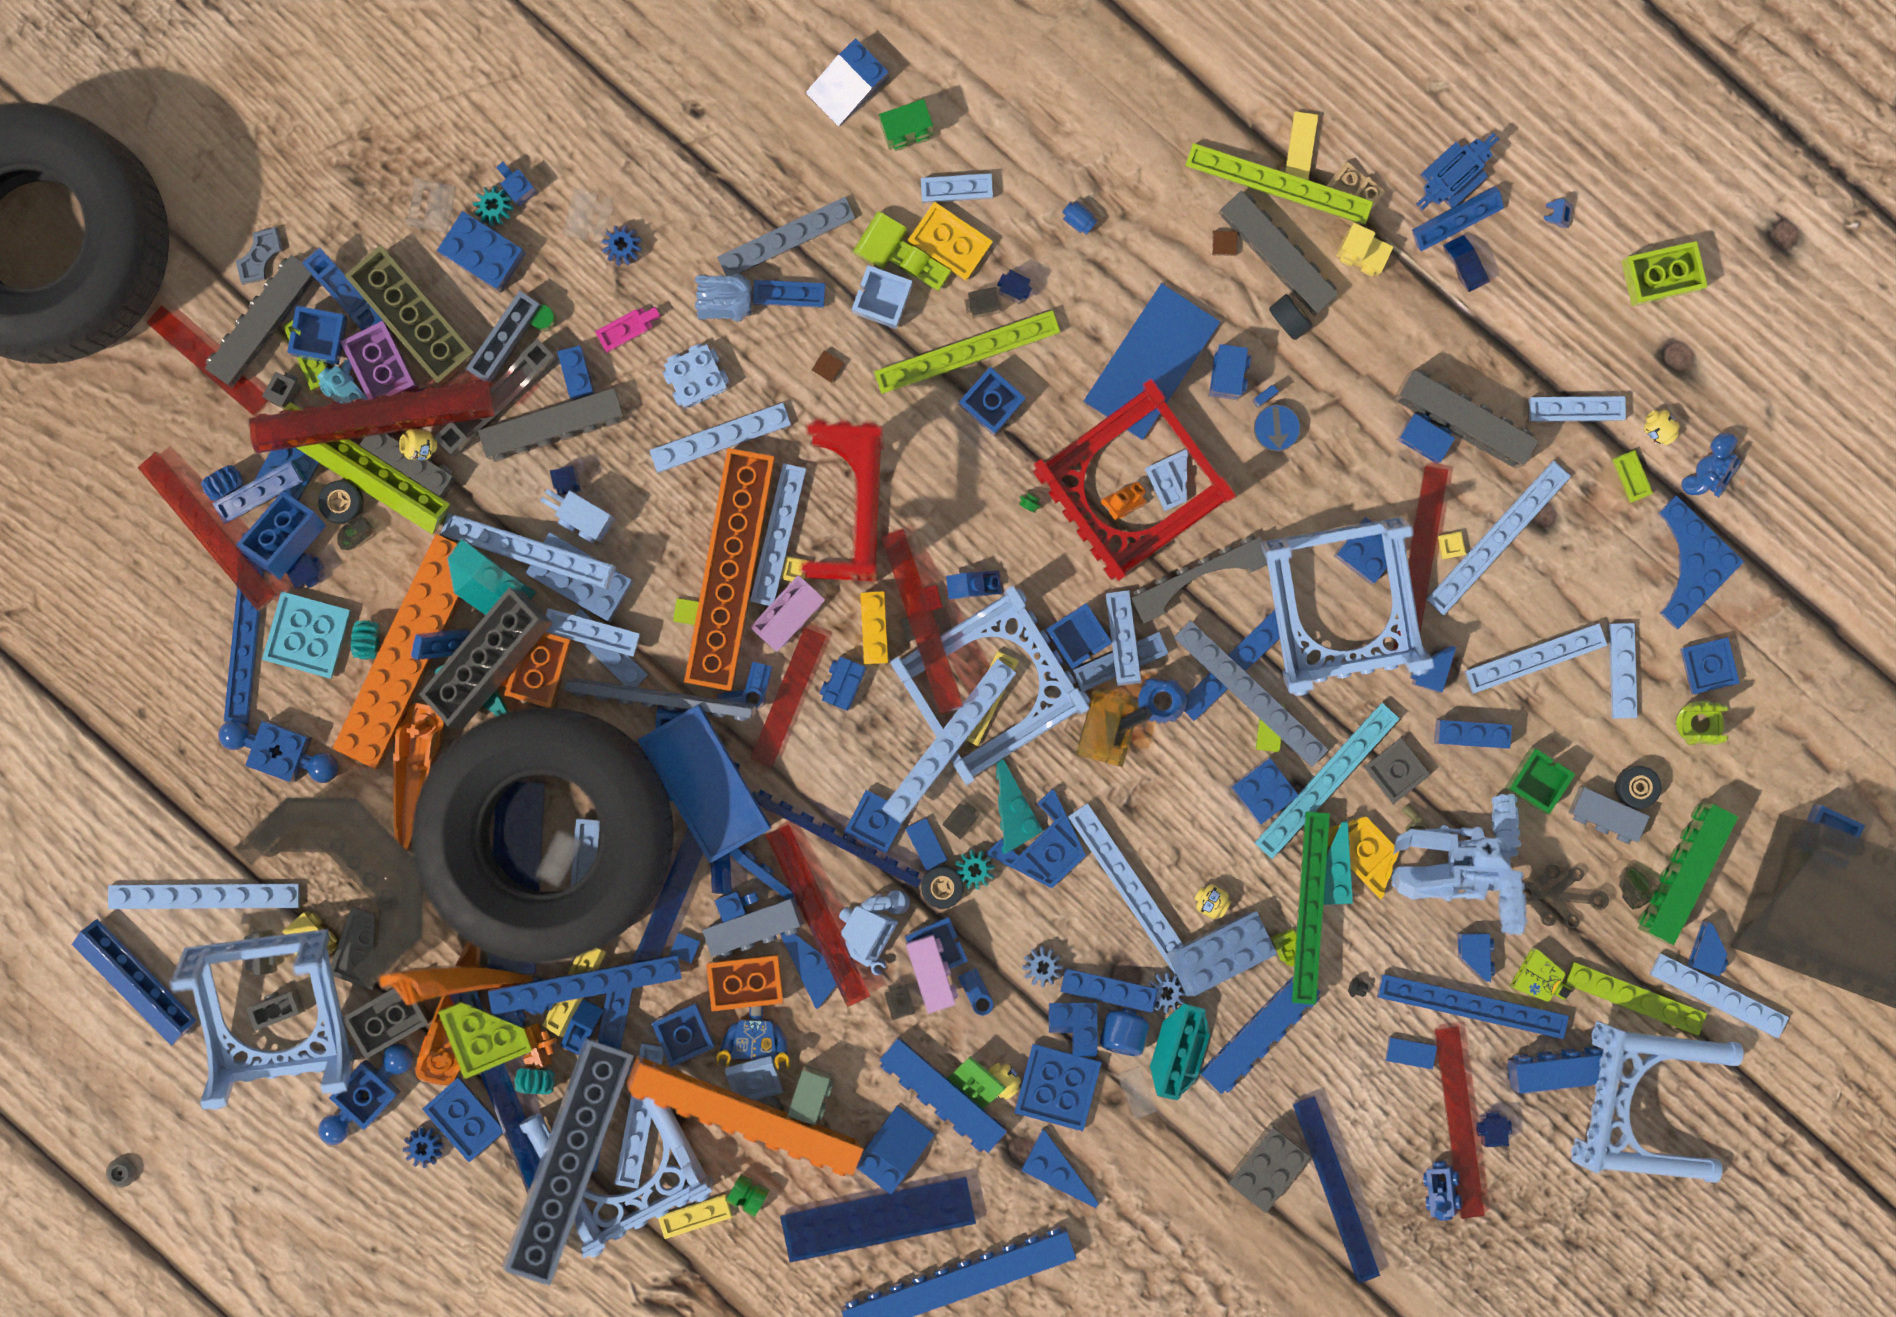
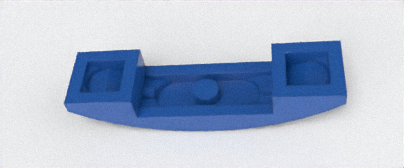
M320 247L302 262L362 331L383 321L344 276L345 274Z

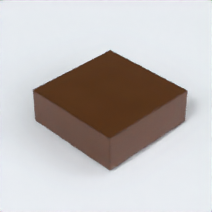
M1213 231L1212 255L1236 256L1237 231Z
M824 350L811 371L832 383L844 362Z

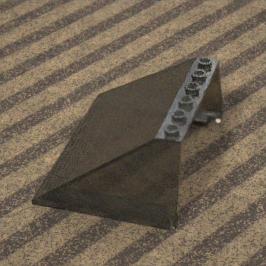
M1779 814L1731 948L1896 1009V851L1827 825Z

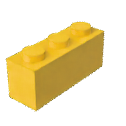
M885 592L860 593L864 664L888 663Z

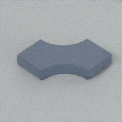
M277 227L254 232L253 245L250 251L243 258L236 260L242 285L266 280L267 264L273 256L283 252Z

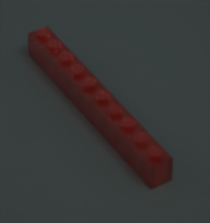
M475 380L465 385L450 384L445 388L439 389L430 387L420 392L404 391L399 393V395H379L374 399H354L349 403L342 404L333 402L323 407L308 406L303 408V410H283L278 414L271 415L258 414L248 419L251 444L257 454L494 417L495 413L489 381Z

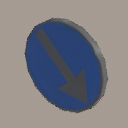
M1274 404L1258 413L1254 421L1253 431L1256 440L1262 447L1269 451L1280 452L1289 449L1296 443L1300 436L1301 424L1298 416L1292 409L1285 405Z

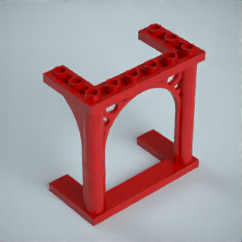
M1152 379L1143 384V391L1052 458L1046 462L1040 459L1033 464L1036 468L1033 473L1042 485L1046 482L1051 488L1048 494L1056 504L1058 502L1062 503L1065 508L1062 513L1069 523L1075 521L1079 527L1076 532L1082 541L1088 540L1093 546L1090 552L1097 561L1101 559L1104 561L1106 567L1103 569L1111 581L1116 578L1119 582L1126 577L1125 574L1150 555L1225 502L1226 504L1236 497L1224 478L1218 476L1165 403V397ZM1156 408L1212 485L1157 525L1137 532L1120 531L1103 523L1090 509L1084 492L1086 469L1098 450ZM1077 463H1080L1082 466V469L1079 472L1073 469H1069V467H1071L1072 465L1075 468ZM1065 475H1074L1078 478L1079 483L1076 487L1069 488L1064 486L1061 480ZM1065 492H1078L1080 495V499L1078 501H1074L1073 499H1075V497L1072 495H1067ZM1077 507H1078V508H1084V509H1083V510L1081 511V513H1080V512L1078 511ZM1087 512L1092 515L1090 519L1085 518ZM1094 522L1093 529H1091L1089 524ZM1100 529H1104L1108 534L1104 545L1102 544V534L1098 535ZM1114 535H1118L1122 539V546L1118 552H1112L1109 548V541ZM1133 537L1136 542L1130 543L1131 547L1127 549V538Z
M814 419L813 424L807 423V435L812 436L813 447L825 448L841 456L851 466L856 476L853 564L801 562L800 572L806 573L807 579L878 582L876 553L881 450H884L882 427H878L876 422H862V426L852 425V421L840 420L837 421V425L828 424V420Z

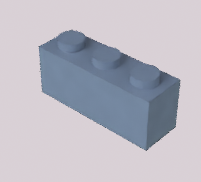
M1579 787L1568 811L1569 814L1574 815V821L1584 825L1590 822L1596 825L1595 830L1608 835L1609 831L1617 834L1616 839L1626 844H1630L1631 841L1639 842L1650 817L1585 787Z

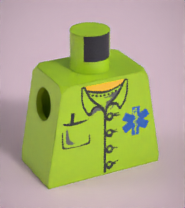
M1533 947L1509 985L1518 991L1547 1002L1552 999L1553 995L1566 1000L1571 992V988L1562 983L1566 973Z

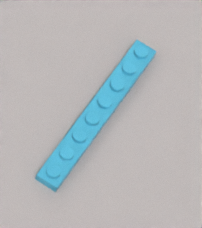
M1380 703L1298 793L1299 796L1291 801L1258 837L1254 844L1273 859L1304 825L1305 812H1315L1400 718L1383 703Z

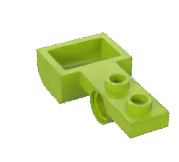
M877 211L853 249V254L883 271L888 263L891 262L939 292L951 274V270L930 258L920 249L905 243L903 239L908 233L907 228Z

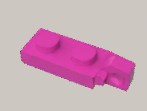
M656 307L646 312L643 308L635 309L598 329L595 333L606 353H609L649 331L653 327L651 322L660 318L661 314Z

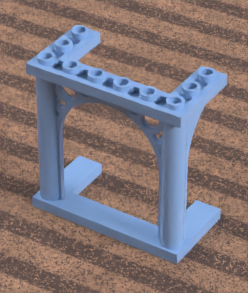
M1403 517L1261 542L1262 552L1267 559L1285 670L1282 673L1289 693H1294L1296 696L1308 694V690L1313 689L1312 680L1314 682L1327 681V677L1331 676L1347 678L1351 676V673L1359 671L1361 674H1370L1375 672V669L1384 667V670H1392L1398 668L1399 664H1404L1408 671L1413 672L1414 675L1425 674L1428 672V669L1434 668L1432 658L1422 646L1404 538L1413 535L1411 526ZM1382 534L1392 596V609L1387 625L1377 638L1357 649L1346 651L1333 650L1318 644L1305 632L1298 617L1288 559L1292 557L1291 550ZM1398 624L1397 631H1400L1401 635L1392 632L1391 627ZM1385 637L1394 638L1398 642V648L1396 650L1386 649L1383 645V639ZM1301 641H1307L1309 646L1301 653V648H1304ZM1379 647L1383 653L1374 652L1375 655H1373L1371 649ZM1312 650H1319L1321 652L1319 661L1313 665L1308 664L1306 660L1308 654ZM1355 653L1356 658L1351 659L1350 654ZM1333 655L1335 657L1333 662L1328 660L1324 663L1326 656Z
M1014 586L1005 590L1004 596L913 653L901 660L897 657L890 662L937 737L943 728L913 682L912 678L964 645L984 637H999L1010 640L1022 647L1033 660L1039 676V692L1035 705L1027 717L961 759L957 752L952 757L951 761L966 785L973 782V777L1073 714H1082L1089 710L1087 704L1090 703V700L1083 690L1078 691L1077 688L1073 687L1072 684L1076 683L1069 670L1063 671L1060 666L1063 663L1061 657L1056 650L1054 652L1050 650L1047 644L1051 641L1044 630L1039 632L1035 626L1038 622L1031 610L1027 612L1024 603L1027 600L1020 588L1015 589ZM1010 618H1015L1018 621L1017 632L1013 635L1007 634L1005 630L1006 622ZM1001 620L1000 631L994 632L991 627L997 626L996 622ZM1023 626L1026 629L1024 635L1025 637L1028 636V641L1022 642L1019 638ZM1033 643H1034L1037 648H1034V649L1032 650V646H1033ZM1039 653L1041 655L1040 659L1036 660L1034 654ZM1045 660L1047 665H1042L1041 663ZM1050 672L1049 676L1056 678L1057 681H1046L1044 673ZM1050 685L1058 687L1061 690L1060 697L1055 699L1047 697L1044 693L1045 687ZM1044 700L1049 704H1053V706L1048 708L1047 705L1046 708L1042 710L1040 707V703Z
M328 929L184 948L171 980L173 991L193 988L208 1058V1080L200 1100L202 1109L211 1108L217 1110L227 1106L233 1084L236 1081L250 1082L259 1078L273 1079L289 1074L296 1076L312 1071L316 1073L324 1071L321 1082L322 1094H338L342 1091H347L356 1052L354 1046L349 1047L327 950L330 938ZM297 953L293 965L295 975L310 973L317 1003L318 1019L314 1030L302 1043L286 1050L264 1051L244 1044L231 1033L224 1021L210 964ZM320 1031L325 1032L324 1036L318 1035ZM319 1042L325 1046L326 1050L315 1051L310 1046V1043ZM228 1043H232L235 1045V1047H233L230 1050V1052H228V1049H230L231 1046H229ZM302 1050H306V1051H307V1052H304V1053H299V1051H302ZM244 1051L247 1053L248 1058L243 1061H235L234 1056L237 1052Z

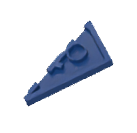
M738 847L729 852L739 864L785 899L795 897L798 906L803 901L801 897L772 874L774 872L772 868L764 862L760 865L755 861L757 857L747 849L743 851Z
M785 932L780 933L814 1007L818 1009L846 972L796 933L788 936L785 935Z
M1042 1129L1021 1170L1096 1208L1098 1202L1063 1156L1048 1133Z

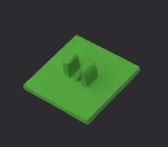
M971 1056L947 1078L983 1109L1006 1088L1004 1084Z

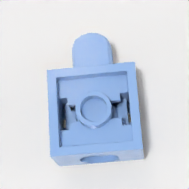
M546 489V494L562 503L560 507L544 497L540 499L541 502L557 511L555 516L560 518L559 524L571 531L577 528L580 530L578 535L591 543H594L595 540L602 542L616 519L571 491L568 492L564 499L551 490Z

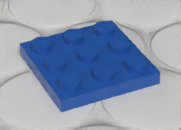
M1032 1043L1014 1113L1084 1131L1102 1062L1083 1056H1072V1053Z

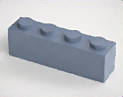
M519 290L466 370L490 385L531 326L530 321L541 305Z
M793 897L724 923L721 922L709 926L702 931L711 957L719 955L721 959L732 955L733 949L740 947L744 951L755 947L754 942L763 940V943H768L776 940L777 934L785 932V935L788 936L799 932L798 927L802 926L804 922L796 899Z

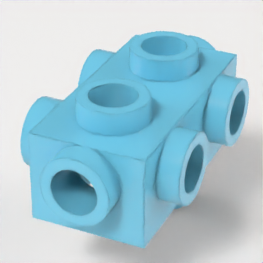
M345 359L341 369L337 365L331 370L328 368L324 369L317 376L320 380L318 384L321 386V391L337 403L339 410L343 414H348L351 418L355 416L358 419L367 411L365 406L369 400L353 383L354 379L349 375L352 365L349 360Z

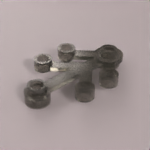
M1553 864L1548 865L1544 873L1535 881L1522 882L1524 883V888H1528L1531 892L1529 897H1525L1526 905L1533 907L1540 916L1541 923L1545 926L1554 925L1556 917L1545 909L1539 899L1549 900L1563 917L1565 926L1571 929L1576 928L1580 921L1576 915L1569 911L1563 902L1589 904L1596 910H1603L1609 904L1608 895L1602 891H1593L1591 894L1563 892L1575 881L1583 879L1584 872L1579 867L1570 868L1568 875L1550 890L1539 889L1550 879L1559 877L1560 869ZM1552 867L1556 869L1554 876L1549 875V869ZM1574 870L1580 872V876L1576 879L1572 876ZM1597 895L1601 897L1599 904L1594 903V897ZM1548 914L1552 917L1550 923L1544 921V917ZM1570 917L1575 918V924L1572 926L1568 924Z

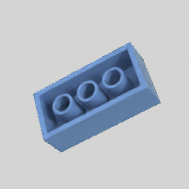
M550 532L543 542L544 544L597 560ZM530 565L525 573L609 622L614 618L635 582L616 570L614 571L609 589L534 565Z
M1254 911L1247 912L1167 952V955L1186 996H1196L1277 955L1258 912Z

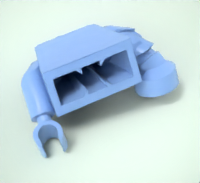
M894 890L881 897V894H875L863 901L861 906L855 907L854 910L845 907L840 912L839 918L846 923L841 934L846 940L850 956L866 967L871 966L874 975H881V971L876 968V965H881L883 968L887 966L886 961L879 958L898 924L897 920L878 911L887 910L892 914L905 913L909 908L910 900L904 891Z

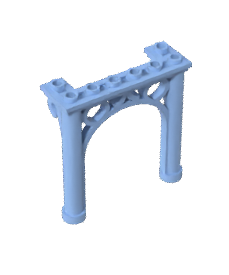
M1596 1021L1595 1028L1592 1031V1044L1604 1049L1603 1057L1600 1060V1074L1596 1083L1595 1102L1591 1110V1125L1587 1132L1588 1142L1575 1137L1574 1145L1571 1149V1161L1598 1174L1603 1169L1697 1178L1703 1179L1705 1182L1717 1183L1721 1179L1723 1171L1719 1159L1653 1153L1644 1150L1632 1133L1629 1117L1630 1102L1638 1081L1656 1063L1667 1059H1679L1739 1066L1743 1060L1742 1045L1738 1042L1730 1041L1717 1043L1631 1033L1601 1021ZM1637 1053L1652 1055L1641 1061V1058L1637 1055ZM1632 1058L1635 1069L1628 1076L1624 1077L1622 1073L1623 1064L1626 1059ZM1618 1082H1624L1625 1086L1621 1085L1619 1090L1617 1091ZM1614 1109L1615 1116H1618L1620 1121L1617 1119H1612ZM1619 1126L1623 1135L1616 1144L1611 1145V1132L1615 1127ZM1629 1144L1636 1153L1621 1151Z
M634 1063L630 1065L628 1075H630ZM645 1097V1100H642L662 1137L664 1148L663 1158L657 1171L646 1183L638 1187V1189L619 1195H602L585 1189L583 1197L595 1201L597 1204L592 1214L582 1197L574 1219L578 1234L583 1241L581 1248L583 1258L598 1256L604 1251L603 1248H605L608 1240L622 1238L626 1235L627 1230L633 1227L635 1229L643 1227L648 1223V1219L654 1216L656 1218L664 1216L669 1212L668 1209L675 1205L681 1207L689 1201L690 1203L695 1200L701 1202L710 1196L713 1188V1178L704 1172L670 1106L664 1109L653 1104L654 1100ZM537 1113L522 1121L519 1126L523 1133H527L541 1159L550 1131L541 1113ZM670 1149L680 1168L674 1165H667ZM663 1172H674L678 1174L680 1182L672 1188H664L660 1184V1178ZM655 1184L657 1191L665 1196L649 1203L648 1197L653 1192L652 1186ZM621 1202H625V1205H635L639 1209L623 1217L624 1207ZM606 1203L615 1205L619 1213L610 1220H603L599 1216L598 1211Z

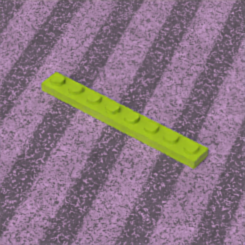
M1195 143L1192 144L1185 164L1188 168L1362 225H1366L1373 205V201Z
M1051 310L876 370L874 374L882 395L1060 334V329L1054 312Z

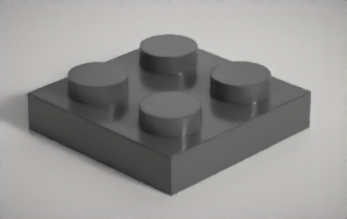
M1402 738L1397 739L1363 766L1392 804H1395L1430 776L1429 772Z

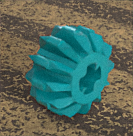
M493 186L490 192L487 187H484L485 195L482 196L480 193H477L476 196L480 201L473 202V206L479 208L474 214L481 216L480 221L483 224L488 221L489 225L494 227L495 220H497L500 225H503V216L508 220L511 218L506 211L514 210V207L509 205L513 199L510 196H506L507 192L505 189L498 192V187ZM496 203L498 208L496 210L493 208L491 209L489 207V204Z
M370 620L356 621L352 628L350 642L352 655L354 658L361 660L375 659L380 645L379 625L377 622Z
M970 850V859H968L965 853L961 854L962 858L966 861L965 863L956 861L957 866L963 867L961 870H956L959 875L964 874L961 877L962 881L969 880L966 884L967 889H970L972 882H975V888L979 890V881H982L984 886L989 885L984 879L985 876L990 879L994 878V875L988 873L987 870L995 869V865L986 866L991 857L988 856L982 860L983 851L979 852L977 858L975 857L974 850ZM973 863H977L982 871L979 875L976 873V876H972L968 867L970 865L974 866Z
M520 1068L515 1076V1090L527 1094L553 1093L556 1081L555 1073L552 1070Z

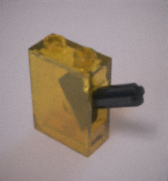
M1105 688L1103 693L1093 690L1076 755L1123 768L1134 727L1149 720L1153 713L1147 706L1139 709L1138 702L1132 701V695L1119 692L1117 696L1118 692Z

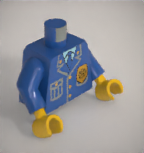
M764 1006L749 1007V1018H740L738 1022L730 1026L723 1036L720 1052L716 1057L717 1066L720 1059H726V1067H729L731 1058L760 1059L771 1056L775 1060L778 1070L779 1063L782 1061L786 1062L787 1069L790 1067V1061L787 1056V1039L780 1026L774 1024L772 1019H763Z

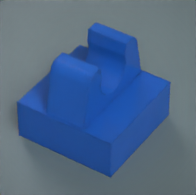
M1556 199L1555 202H1548L1546 207L1554 209V213L1551 216H1544V220L1560 228H1569L1573 205L1565 199Z

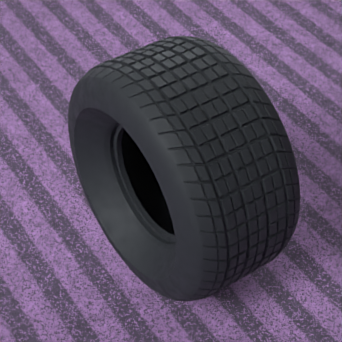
M35 102L0 104V201L14 189L28 183L53 181L65 184L73 193L81 208L84 221V236L82 246L73 264L53 282L32 289H13L7 287L0 280V356L33 364H56L58 362L64 363L95 354L121 339L141 320L153 303L162 284L168 262L169 226L166 210L160 192L142 162L124 144L90 120L70 110L54 105Z
M524 708L504 712L474 725L455 739L439 756L427 774L416 801L412 823L413 856L420 882L429 901L443 920L464 939L488 953L510 960L530 963L555 962L556 960L558 962L585 955L602 947L625 932L648 909L663 884L662 882L665 879L670 864L674 839L673 815L667 790L658 772L656 773L655 767L641 747L624 732L598 717L579 711L561 708ZM536 774L557 776L577 786L589 798L599 819L600 846L592 867L577 884L562 891L541 892L518 884L501 869L491 848L490 822L498 801L515 783Z

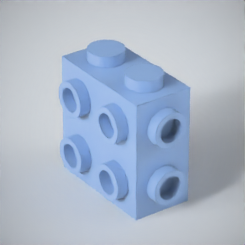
M701 343L694 345L688 349L689 353L682 356L680 353L669 357L667 359L668 362L664 364L666 370L662 373L668 385L672 383L676 390L672 394L677 405H683L685 410L728 390L726 384L729 383V379L724 369L719 371L716 362L720 360L715 349H709L707 344L704 346Z

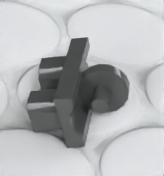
M272 930L253 932V934L245 936L244 940L272 936ZM277 955L246 959L245 970L254 972V975L273 973V965H276Z

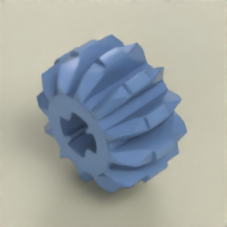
M1041 946L1039 955H1037L1035 949L1031 950L1034 956L1033 959L1029 956L1024 957L1031 964L1022 965V969L1031 970L1025 974V978L1028 979L1034 975L1031 982L1032 985H1036L1038 979L1041 980V987H1045V979H1048L1049 983L1053 985L1054 981L1051 976L1061 977L1055 969H1062L1063 965L1054 964L1060 960V956L1056 955L1050 958L1054 952L1053 949L1050 948L1047 955H1045V949ZM1043 961L1044 964L1045 962L1049 964L1046 967L1047 971L1042 973V970L1040 972L1036 970L1039 967L1038 962Z
M1165 972L1164 980H1162L1160 975L1156 974L1155 977L1158 983L1156 984L1151 980L1148 982L1150 986L1158 989L1156 998L1158 1002L1155 1005V1010L1158 1011L1164 1005L1163 1010L1165 1013H1168L1169 1005H1171L1173 1010L1176 1011L1178 1008L1175 1002L1177 1001L1182 1005L1185 1002L1179 998V995H1186L1184 990H1179L1182 988L1181 983L1175 984L1178 980L1177 975H1173L1171 980H1169L1170 975L1168 972ZM1162 988H1172L1169 998H1166L1165 995L1163 998L1161 997L1163 993Z

